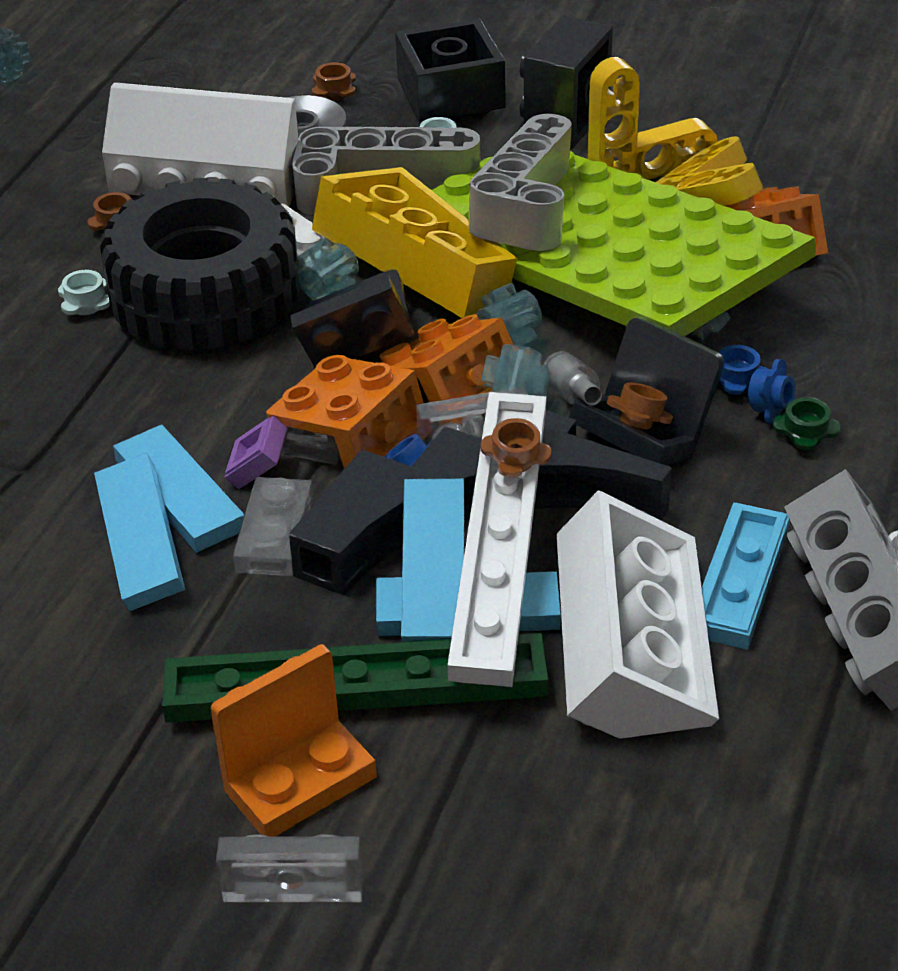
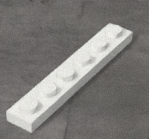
M489 392L482 439L485 436L492 435L493 429L500 422L511 418H521L534 423L538 427L540 443H542L546 415V396ZM480 449L448 659V681L512 687L539 464L532 465L530 469L522 472L518 477H505L499 473L496 461L492 457L482 454Z

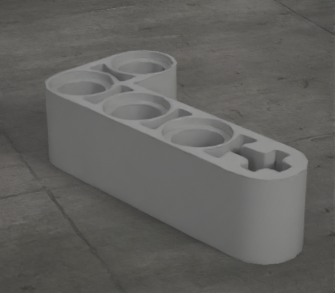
M556 114L533 116L473 176L470 181L468 228L471 234L481 239L536 251L554 249L561 244L565 194L562 189L555 185L569 169L572 127L569 119Z
M313 127L306 129L298 137L293 159L297 208L302 213L314 215L321 176L403 167L432 190L444 184V181L450 176L467 174L479 167L481 162L480 136L477 132L468 128Z

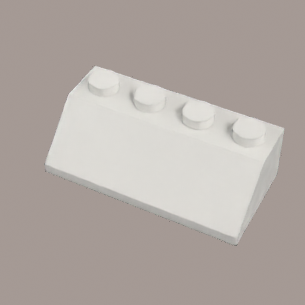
M113 83L110 90L102 149L109 193L120 192L129 195H141L142 192L151 188L159 190L165 188L166 183L180 181V184L193 182L195 178H207L208 181L219 182L220 178L234 180L237 185L241 186L245 183L257 186L262 194L268 192L281 204L284 203L289 207L295 195L293 159L298 142L295 98Z
M598 490L557 533L567 716L620 739L712 726L719 720L695 537Z

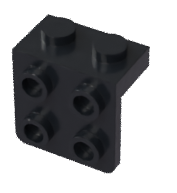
M394 269L313 300L305 306L304 310L290 315L292 328L314 368L322 359L329 356L343 355L347 358L355 359L383 347L394 346L401 340L415 335L403 282L398 271Z
M644 317L633 318L627 324L605 394L595 405H589L582 399L575 400L569 418L577 420L576 425L587 430L586 437L596 443L605 446H617L632 455L663 465L690 460L693 457L724 368V358L720 353ZM625 383L644 384L663 392L667 396L663 411L670 413L673 418L670 424L653 422L651 429L635 428L620 420L621 411L609 406L607 399L610 395L620 397Z

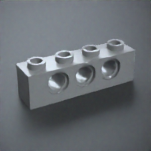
M845 469L784 507L794 527L792 531L787 533V537L800 559L805 564L808 562L811 564L813 570L805 575L819 601L823 605L829 604L833 612L825 617V621L839 645L843 649L849 647L853 658L846 661L845 665L853 681L864 695L874 691L892 711L898 707V553L871 500Z

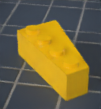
M403 167L321 176L312 224L314 232L383 272L392 269L397 270L403 284L461 318L476 314L480 319L485 315L503 313L505 311L517 258L499 243L481 239L471 234L468 228L469 220Z

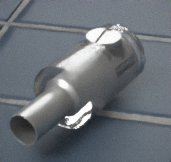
M565 351L555 352L548 356L543 363L542 378L546 385L573 405L575 400L582 399L589 405H595L601 400L602 392L599 389L600 380L597 373L571 353Z

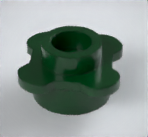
M803 397L791 401L786 407L785 415H778L774 418L773 429L777 433L786 434L797 448L812 450L816 448L821 440L837 437L840 433V424L838 421L830 419L831 410L827 404L815 398Z

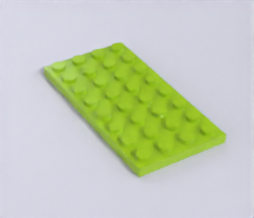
M570 151L568 172L555 185L562 189L565 194L561 244L554 249L536 251L499 243L517 258L513 279L627 326L628 322L633 318L644 317L682 336L688 335L816 256L815 237L795 231L788 225L775 224L753 216L750 212L728 208L715 203L710 198L696 197L679 191L674 186L662 185L644 179L637 173H627L609 167L604 162L592 161L574 155L572 151ZM492 157L483 159L479 163V167L472 172L448 177L444 184L432 189V191L469 220L470 181Z

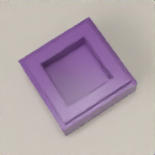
M272 416L236 439L225 471V478L236 488L240 489L277 465L287 427L275 416Z

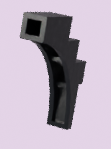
M546 410L542 443L549 445L552 452L550 461L544 465H539L534 508H582L599 490L662 521L669 510L672 467L577 437V420ZM444 426L412 466L361 449L288 534L293 577L344 596L373 566L403 546L404 479H464V520L470 519L482 438Z

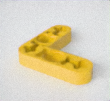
M610 57L600 62L592 72L589 94V160L601 161L609 167L627 173H637L642 178L649 180L667 175L702 149L718 141L714 131L697 118L682 120L638 133L640 80L636 71L623 59ZM613 86V92L608 87ZM622 115L623 118L620 126L615 131L604 134L607 122L612 117ZM662 145L658 157L650 162H644L645 155L652 147Z
M737 136L729 137L707 146L656 182L662 185L674 186L679 191L699 198H710L715 203L723 206L744 201L759 193L763 188L755 165L753 163H745L747 157Z

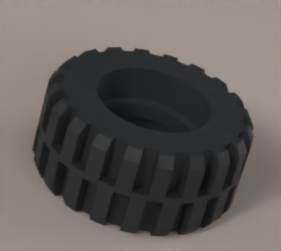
M195 178L190 183L180 184V181L166 183L165 188L159 190L151 188L142 192L138 200L130 199L123 204L118 214L114 213L109 220L101 237V258L110 308L114 313V318L133 337L143 343L150 340L151 344L157 349L169 351L170 348H178L181 353L196 354V350L210 349V353L225 351V346L233 344L241 347L251 343L254 336L259 334L263 337L271 332L277 325V321L282 323L292 310L299 296L300 276L295 227L293 226L292 217L275 197L268 192L262 194L257 186L248 183L241 186L230 179L220 178L219 182L208 181L207 178Z

